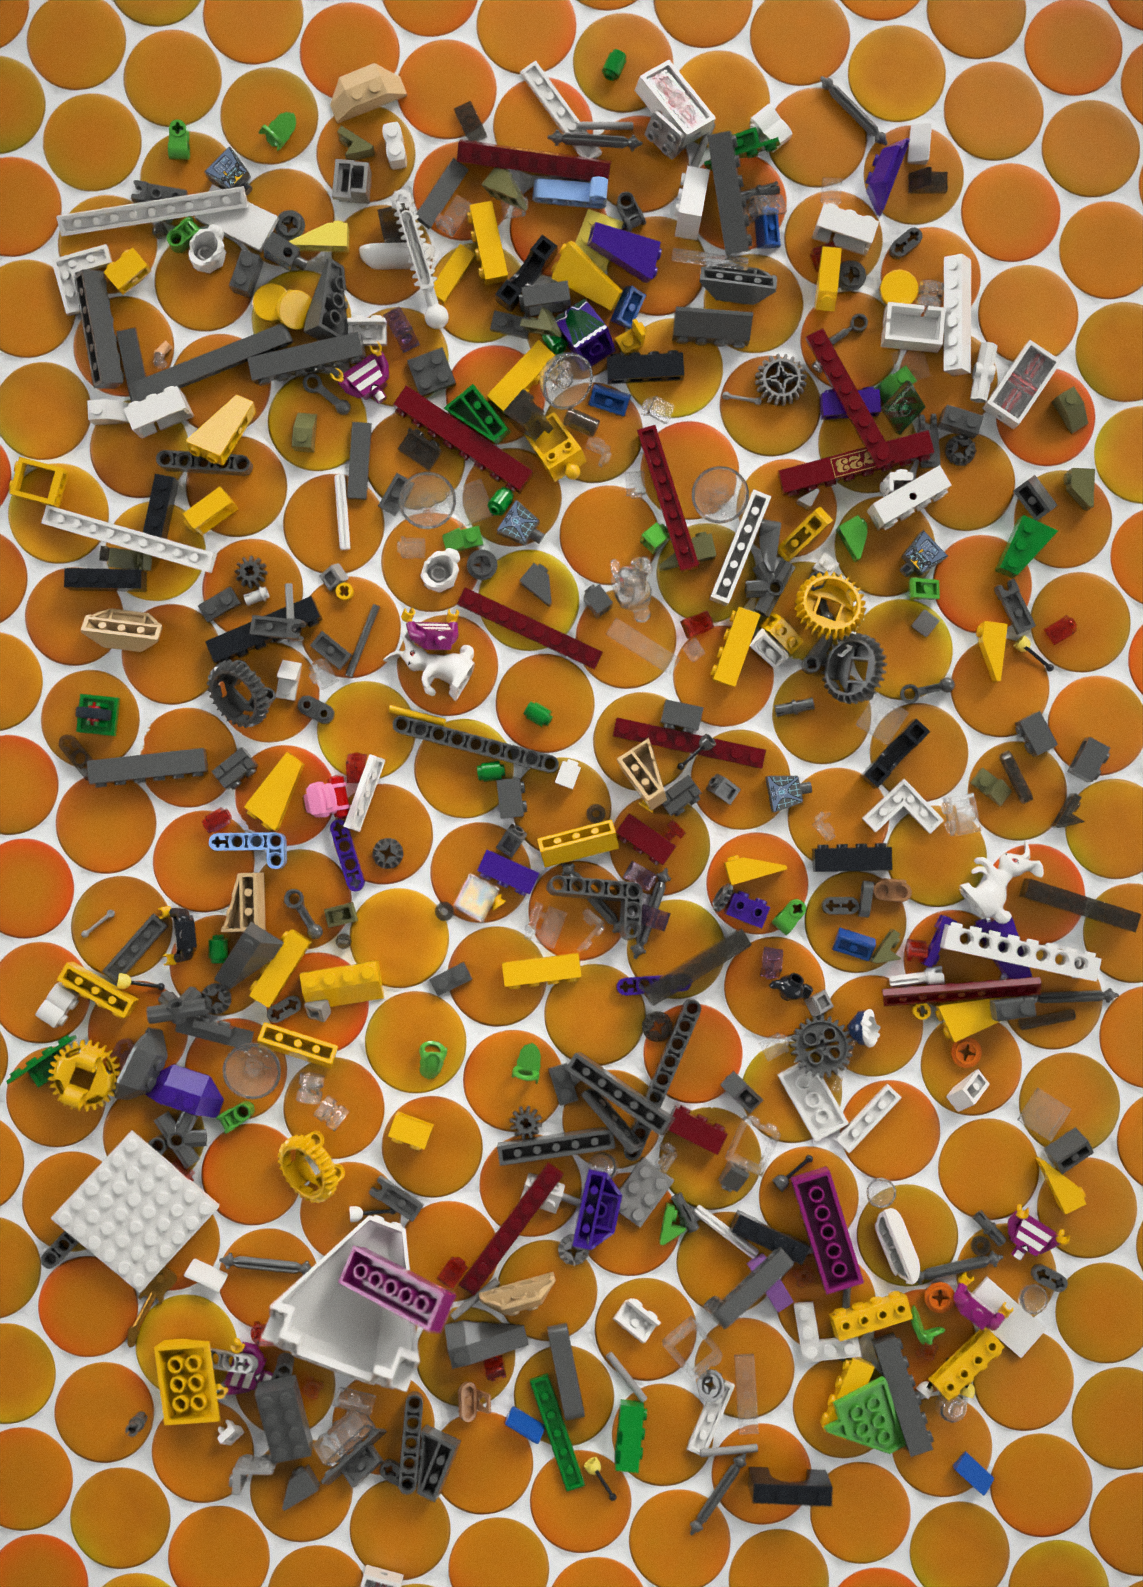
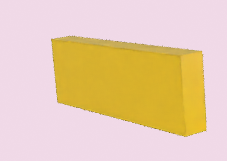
M459 244L434 282L436 296L444 303L475 258V253Z

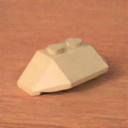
M374 63L339 77L330 107L338 124L407 96L400 76Z
M110 608L93 615H86L81 633L105 648L142 652L158 642L162 624L158 623L149 613Z
M554 1272L480 1292V1302L502 1315L508 1314L513 1316L525 1309L528 1311L535 1310L539 1305H542L556 1281Z

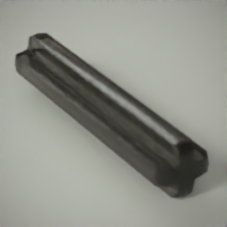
M1073 1009L1020 1019L1018 1020V1025L1021 1030H1027L1075 1020L1076 1015Z

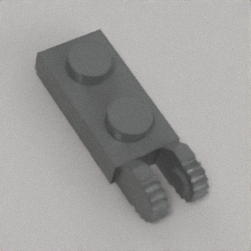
M924 414L919 415L918 433L929 430L934 448V454L930 456L931 459L920 462V469L936 468L939 465L941 466L936 414H931V429H925Z

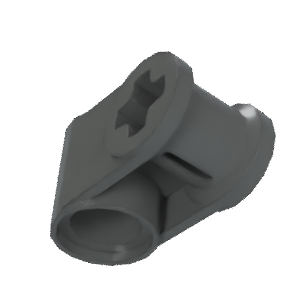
M630 192L619 194L617 210L626 230L631 232L633 228L641 224L645 225V217L634 196ZM628 200L630 205L623 206L621 201Z

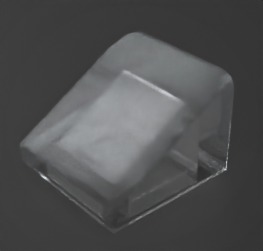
M693 638L683 646V650L691 662H695L705 655L704 649L696 638Z

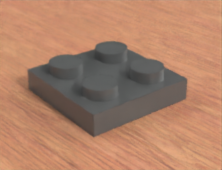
M443 347L407 360L418 392L423 397L456 385Z

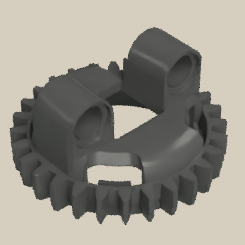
M851 633L850 636L844 635L843 640L837 639L838 645L832 644V651L827 650L829 656L824 657L827 661L826 664H822L825 667V670L821 672L825 675L822 681L826 682L824 687L828 689L827 693L831 694L834 699L847 704H851V702L857 704L858 701L872 700L874 694H876L874 688L881 687L879 681H884V678L881 676L887 672L883 670V667L887 665V663L882 661L886 658L882 654L884 649L879 647L880 643L875 642L876 639L860 633ZM846 645L853 646L844 657L838 656V653L841 654L847 649ZM853 660L868 662L865 681L849 680ZM836 680L840 681L841 685L844 688V692L838 690L840 689V687L837 685Z
M224 660L216 665L208 676L209 681L207 685L210 687L207 691L211 692L209 697L214 700L212 704H216L217 710L222 712L221 716L225 715L227 717L226 721L232 720L233 725L237 724L238 727L243 726L245 728L253 727L267 717L266 714L269 713L267 709L276 699V694L271 688L264 687L265 684H262L261 678L255 674V671H251L244 661L235 660L232 662L228 660L226 662ZM221 681L224 682L227 695L222 697L221 686L218 684ZM241 682L248 687L252 694L249 701L234 688ZM244 711L254 712L251 717L250 715L243 714Z

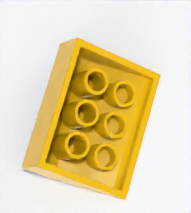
M173 1339L164 1340L155 1346L154 1351L164 1425L220 1421L210 1342Z

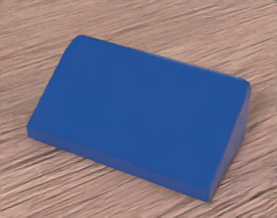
M762 207L754 212L757 248L781 247L777 209Z
M626 286L610 320L620 326L631 329L632 320L637 318L646 294L633 286Z
M595 384L588 405L625 416L631 395Z
M839 928L832 950L869 961L876 946V939Z
M515 1406L510 1409L505 1418L506 1426L532 1442L539 1444L545 1429L544 1424Z
M966 1451L953 1464L954 1469L983 1496L987 1493L995 1478Z

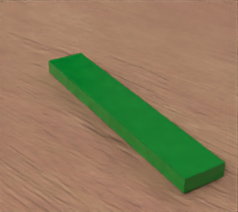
M546 1373L531 1378L530 1384L566 1491L585 1486V1481L549 1374Z

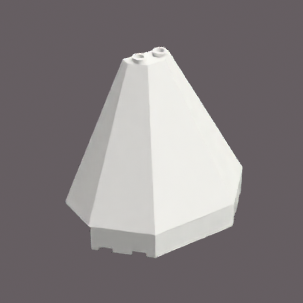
M369 1215L269 1307L270 1318L261 1338L272 1342L273 1345L284 1351L292 1352L291 1355L366 1384H378L384 1388H396L407 1392L414 1370L417 1369L419 1364L415 1324L338 1283L353 1245L367 1248L410 1271L406 1229L402 1228V1225L397 1222L389 1223L384 1221V1218L381 1216L373 1215L372 1217Z

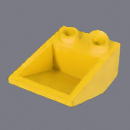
M555 412L522 432L554 482L565 475L571 480L579 477V467L587 462L581 447Z

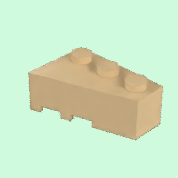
M649 738L617 758L620 769L651 811L667 801Z
M264 872L238 873L231 896L230 907L227 909V917L221 932L245 931L251 922L266 930Z

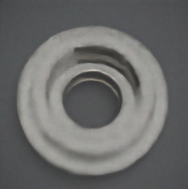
M599 804L591 805L586 812L588 820L592 823H600L604 820L606 814L605 809ZM594 810L599 811L600 815L598 817H593L592 812Z
M441 902L435 908V915L439 920H450L454 915V907L449 902ZM442 908L448 909L447 915L441 913Z
M977 1236L971 1241V1249L976 1255L984 1256L990 1251L991 1245L986 1237ZM982 1242L983 1247L977 1248V1244Z

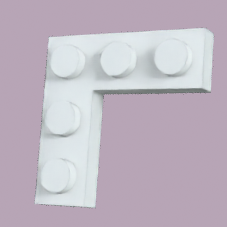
M106 244L51 259L64 308L68 316L80 313L74 276L82 269L96 270L107 267L112 263L110 251Z
M902 779L862 817L874 832H877L902 807L929 834L944 821L905 779Z
M814 1302L794 1303L803 1363L861 1357L858 1336L841 1342L836 1337L819 1339Z

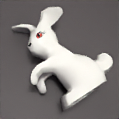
M406 631L402 636L405 651L397 650L392 652L383 661L389 662L402 657L410 670L424 671L422 684L426 694L430 696L435 695L436 691L431 687V683L435 678H439L450 685L449 694L456 701L474 670L475 663L472 661L474 657L473 648L469 645H463L460 648V654L451 653L443 656L428 654L422 647L415 645L411 641L408 631Z
M1025 840L1024 854L1004 853L999 858L998 869L984 857L975 858V864H982L984 867L978 866L972 869L971 873H983L987 878L976 888H973L969 883L962 884L959 891L982 918H994L996 922L1005 924L1012 917L1009 911L1003 909V905L1006 902L1008 882L1026 871H1030L1035 876L1041 878L1044 875L1043 865L1040 861L1028 860L1030 859V849L1027 840Z

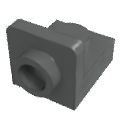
M715 774L710 779L706 788L729 805H731L741 790L719 774Z
M511 824L496 848L512 858L527 836V833L520 826Z

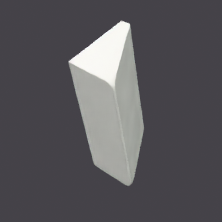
M932 123L911 125L907 163L927 164L930 153Z
M763 628L757 633L750 644V647L774 669L789 658L788 652Z
M193 1259L184 1276L218 1292L224 1286L228 1274L202 1261Z

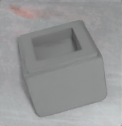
M815 489L799 498L796 504L807 510L810 509L820 492L819 489Z
M339 563L331 565L319 575L329 591L334 590L340 583L346 582L349 579Z
M924 609L911 627L927 637L940 620Z
M822 990L804 1000L812 1016L821 1015L834 1007L826 990Z
M328 1000L306 1002L304 1004L308 1018L325 1022L331 1014Z

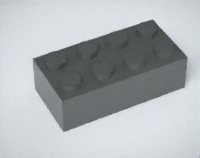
M296 1375L258 1382L255 1398L273 1464L311 1456L313 1439Z

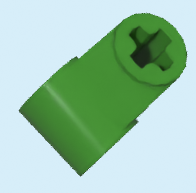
M178 119L173 120L169 125L168 156L169 159L189 160L190 134L185 123Z
M192 216L183 219L178 226L167 234V241L172 251L176 253L184 252L190 247L189 242L194 234L202 229L194 223ZM181 239L180 243L173 244L174 240Z
M799 899L791 900L771 923L782 933L788 935L805 914L806 905ZM794 904H796V905L801 904V905H800L801 911H800V912L795 911V912L793 913L794 908H793L792 906H793Z
M243 1101L215 1118L221 1122L225 1129L224 1133L227 1134L254 1114L255 1107L251 1102ZM245 1107L248 1110V1115H243L240 1108Z

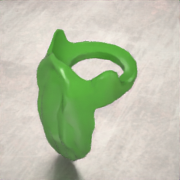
M290 112L279 114L275 120L271 121L269 126L262 125L259 134H265L267 142L271 146H277V151H279L295 130V114Z
M427 1041L420 1045L419 1054L421 1059L419 1071L424 1078L429 1080L434 1079L441 1072L447 1056V1047L445 1048L436 1041ZM435 1046L439 1048L440 1053L426 1052L425 1048Z
M527 1044L520 1050L517 1066L512 1070V1078L517 1077L526 1081L535 1080V1083H538L541 1054L535 1044Z
M915 1305L912 1306L911 1314L913 1319H911L915 1334L922 1345L925 1342L932 1345L934 1337L945 1332V1328L934 1327L924 1330Z

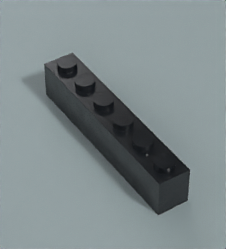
M312 596L294 603V619L303 620L309 628L318 625L319 621L323 619ZM286 607L265 616L287 619ZM251 622L207 640L205 643L214 663L219 664L224 660L227 662L236 656L242 658L247 656L250 650H261L267 646V643L271 641L276 643L283 639L253 636L250 634ZM299 627L296 633H300L304 627Z

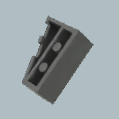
M426 1424L421 1430L417 1494L435 1502L441 1494L461 1440Z

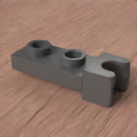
M134 180L135 188L140 190L141 193L132 194L131 200L133 203L185 196L188 192L183 189Z
M1011 579L1007 582L1008 591L1004 590L1002 585L996 586L994 590L1018 635L1036 625L1021 596L1015 579Z
M252 615L250 634L253 636L303 641L304 638L297 634L296 630L299 627H305L306 623L300 619Z
M380 1175L377 1182L381 1184L382 1189L372 1187L369 1194L413 1222L424 1204Z

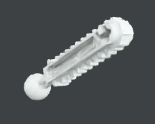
M404 189L394 191L392 198H390L392 202L391 207L397 210L394 216L400 217L396 223L402 225L398 230L399 232H404L401 239L407 241L403 247L409 248L406 252V255L411 256L408 263L414 264L410 268L411 271H416L412 278L418 279L414 285L421 287L428 308L425 312V321L431 328L441 329L448 323L449 314L446 308L438 303L434 289V282L437 280V277L432 276L435 269L429 268L433 262L427 261L431 256L425 253L428 246L422 245L426 239L420 238L424 232L418 230L421 226V223L416 222L419 215L413 214L417 210L416 207H412L414 199L411 196L412 194ZM400 196H403L404 199H407V201H405V207L409 210L402 211L403 208L401 204H397V201L400 200Z

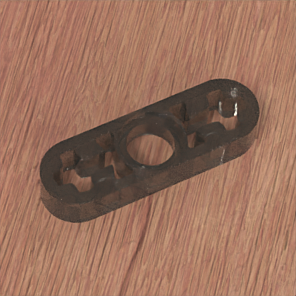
M63 735L59 739L60 749L81 775L89 781L88 769H82V767L87 765V761L94 759L76 737ZM65 740H72V747L75 749L79 747V749L73 752L70 747H65ZM78 753L85 755V761L81 764L77 763L75 759Z
M1007 750L999 754L1003 768L1021 803L1026 804L1032 801V793L1012 753Z

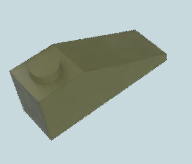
M494 167L481 185L491 197L526 211L528 207L516 182L512 179V173L505 168Z
M700 532L695 534V537L691 540L698 562L715 559L717 555L712 533ZM675 553L659 565V571L679 567Z

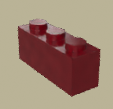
M628 813L616 831L619 834L617 836L619 840L625 844L629 841L634 845L632 849L641 855L643 853L649 855L648 860L656 866L659 863L664 865L676 848L673 843L630 813Z
M680 1105V1107L674 1106L670 1115L676 1119L669 1128V1131L718 1155L728 1136L725 1127L716 1122L714 1125L707 1122L708 1118L701 1114H697V1116L691 1114V1110L683 1105Z

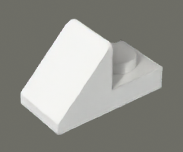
M282 661L277 673L279 680L276 698L296 700L302 663Z

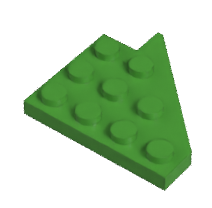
M883 1376L833 1402L838 1419L824 1426L828 1433L888 1454L906 1446L890 1390Z

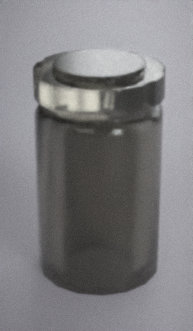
M570 406L564 415L562 424L568 425V427L592 438L598 429L600 420L577 409L574 410Z

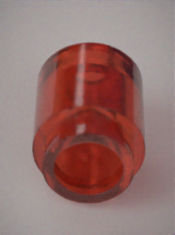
M220 807L206 815L205 819L202 820V824L208 833H215L231 824L230 819H232V815L228 809Z

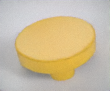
M905 270L891 271L883 278L879 286L880 297L886 305L888 302L912 304L918 294V283L915 277Z
M268 283L257 289L253 296L252 304L254 311L260 319L269 323H281L275 314V307L281 295L287 291L284 287L275 283Z
M288 290L279 298L275 307V314L287 328L294 330L303 329L312 299L303 291Z

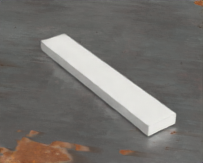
M536 61L520 71L521 76L563 134H589L586 130H576V122L580 121ZM572 145L580 157L596 159L602 155L599 147Z

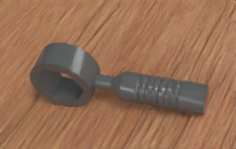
M863 314L854 315L850 321L849 328L843 329L829 338L832 345L846 337L851 330L857 333L864 331L868 325L867 317ZM860 318L864 320V326L862 328L854 326L855 319Z

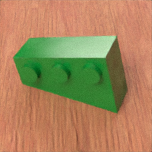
M474 384L443 408L496 444L511 433L508 426Z
M1025 515L1021 516L1014 526L995 571L1014 578L1040 552L1058 530Z
M620 1399L614 1454L615 1471L639 1473V1463L643 1457L641 1440L645 1439L643 1421L647 1420V1409L644 1408V1402Z

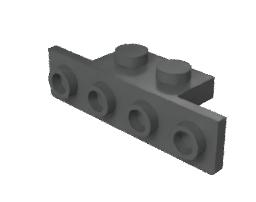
M207 1016L188 1018L186 1022L176 1024L175 1028L176 1032L244 1050L250 1049L254 1031L231 1026V1023L226 1021L215 1022Z
M374 1428L371 1430L364 1441L357 1443L349 1455L343 1456L335 1468L329 1469L324 1474L325 1477L321 1480V1483L323 1485H330L343 1473L351 1487H356L383 1462V1459L373 1445L387 1433L386 1429Z

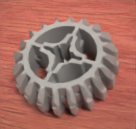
M778 353L776 360L773 356H769V362L763 360V366L758 367L759 372L755 375L758 380L755 381V385L760 386L757 392H764L761 395L762 399L766 396L769 397L767 403L775 400V406L778 405L779 401H781L782 406H785L786 400L789 404H792L793 398L798 400L799 394H803L804 389L802 387H805L807 384L803 380L807 378V375L801 374L805 368H798L801 362L797 361L794 363V356L788 360L787 354H784L783 358H781ZM776 367V374L766 378V373ZM784 367L788 368L792 373L785 372ZM779 374L782 379H785L783 384L777 381ZM796 381L795 388L785 393L786 385ZM769 386H774V387H776L777 390H778V393H776V392H774L773 390H771V389L769 388Z

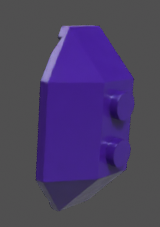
M909 138L883 148L880 155L876 154L872 166L875 167L873 173L869 172L865 183L868 184L866 189L867 195L878 216H881L910 142Z
M175 1064L161 1070L156 1079L155 1086L151 1092L145 1094L157 1103L193 1115L213 1118L220 1114L224 1101L211 1076Z
M588 1169L572 1244L574 1247L592 1250L615 1233L622 1193L606 1172Z

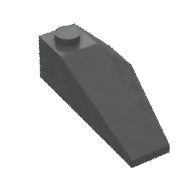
M331 258L326 260L306 315L304 327L306 334L319 341L348 334L346 315L348 302L345 301L344 291L346 290L344 266Z
M251 922L214 980L229 989L233 988L274 959L284 942Z
M470 1320L445 1324L447 1348L452 1369L471 1365L529 1345L524 1325L470 1322Z

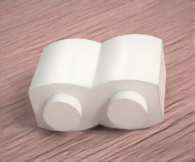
M770 104L765 106L750 120V129L757 128L762 142L776 137L779 138L781 145L777 146V149L792 137L791 129Z
M398 122L384 124L382 131L389 165L393 170L406 168L407 156L401 127Z
M58 982L52 988L35 1016L53 1028L59 1025L63 1026L68 1019V1011L70 1009L73 1010L77 1006L79 994Z

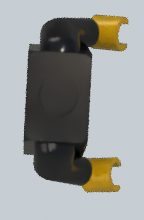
M170 906L158 908V910L162 911V915L159 918L173 917L176 954H164L163 957H167V962L164 966L176 965V963L192 959L193 951L197 949L193 915H190L189 911L183 908H171Z

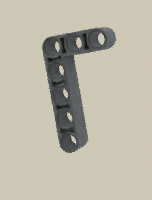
M562 875L554 876L548 881L546 889L553 896L621 902L619 927L621 938L628 941L640 934L643 891L638 883ZM553 881L560 884V890H556L553 887ZM572 883H576L579 886V892L572 889ZM591 885H595L598 888V893L591 891ZM610 887H614L617 890L616 895L610 893ZM629 888L635 891V897L629 895ZM628 907L634 910V916L628 914ZM627 926L633 928V935L627 933Z
M781 1247L775 1249L723 1300L713 1296L703 1305V1308L718 1325L724 1329L728 1328L793 1266L794 1262Z

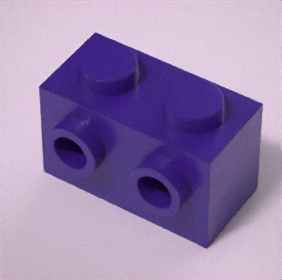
M738 891L736 894L733 892L724 914L762 929L770 907L766 906L767 901L756 898L754 901L748 898L749 894Z

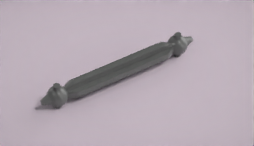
M821 76L822 88L829 90L830 95L870 136L875 137L876 143L887 145L886 134L879 132L876 124L838 86L833 85L831 78Z
M556 130L552 135H548L547 138L552 140L555 146H559L561 142L566 145L625 148L628 146L631 148V151H634L635 148L643 144V142L635 138V135H632L629 139L624 136L565 133L562 135L559 130Z
M561 863L563 868L561 874L563 876L582 877L574 871L575 865L573 863ZM573 883L579 890V886L576 883ZM587 899L609 924L613 925L614 929L612 931L619 933L620 921H618L617 915L603 900Z
M667 868L659 874L656 873L659 881L654 885L641 923V932L636 937L637 944L630 948L634 953V959L646 953L643 946L647 943L665 891V883L671 881Z
M1108 988L1104 992L1100 990L1042 992L1040 995L1029 996L1034 997L1035 1003L1037 1001L1040 1003L1093 1002L1103 999L1110 1003L1114 998L1119 997V994Z
M990 1251L988 1257L982 1255L926 1268L923 1272L920 1271L916 1282L920 1285L924 1279L932 1280L983 1268L989 1263L993 1267H997V1263L1003 1259V1255H997L994 1251Z
M232 1253L219 1259L220 1262L224 1263L226 1269H230L231 1266L235 1265L238 1268L292 1274L301 1272L304 1276L312 1268L309 1261H305L304 1264L300 1265L292 1261L244 1256L234 1258Z
M746 1453L734 1457V1464L729 1467L697 1515V1520L690 1523L691 1535L703 1530L702 1524L708 1520L737 1477L740 1468L746 1466Z

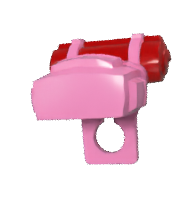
M334 775L327 780V784L316 782L306 788L307 794H304L303 797L307 813H311L315 817H327L330 813L334 814V817L338 819H345L351 805H349L347 783L344 781V776Z

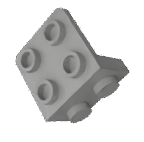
M655 111L651 116L644 135L673 160L687 147V145L683 148L679 147L684 135L659 111Z
M245 1454L239 1457L233 1468V1474L230 1475L229 1487H232V1494H241L247 1481V1474H273L277 1463L273 1464L270 1454L262 1455L261 1457Z

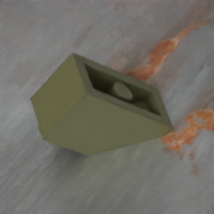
M1074 386L1058 395L1052 401L1071 434L1088 424L1084 402Z
M297 413L292 436V447L295 451L314 453L317 414Z
M1071 468L1064 475L1066 491L1083 510H1090L1094 507L1095 469Z

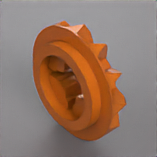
M970 1037L954 1042L952 1048H950L951 1058L955 1064L963 1068L975 1066L982 1056L980 1044ZM968 1047V1050L973 1054L966 1055L964 1058V1054L959 1052V1050H965Z
M941 1281L932 1283L926 1288L924 1295L925 1304L935 1313H945L955 1303L953 1298L955 1292L947 1283ZM940 1290L941 1294L945 1297L941 1298L938 1303V1300L932 1296H937Z

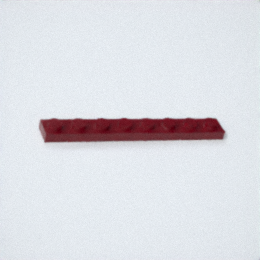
M822 328L806 336L805 340L877 470L895 462L894 455L824 329Z
M656 425L637 430L680 572L698 568L699 562Z
M466 587L457 602V606L594 670L603 654L602 651Z
M616 718L613 737L640 743L649 738L651 745L691 754L700 747L699 740L702 737L696 734L622 718ZM714 739L716 745L708 751L701 750L697 754L762 769L766 750Z
M1009 978L996 981H970L957 984L948 983L945 985L931 984L919 987L882 989L884 1006L1040 995L1041 978Z
M547 1162L460 1280L459 1286L475 1296L563 1177L564 1173Z

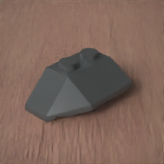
M720 263L701 267L700 283L715 300L755 305L776 292L777 276L770 275L759 268Z
M148 1027L145 1034L133 1046L116 1081L115 1098L131 1100L151 1092L168 1058L163 1030Z

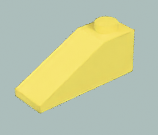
M334 221L333 223H326L289 242L297 246L300 251L349 252L350 230L347 223Z

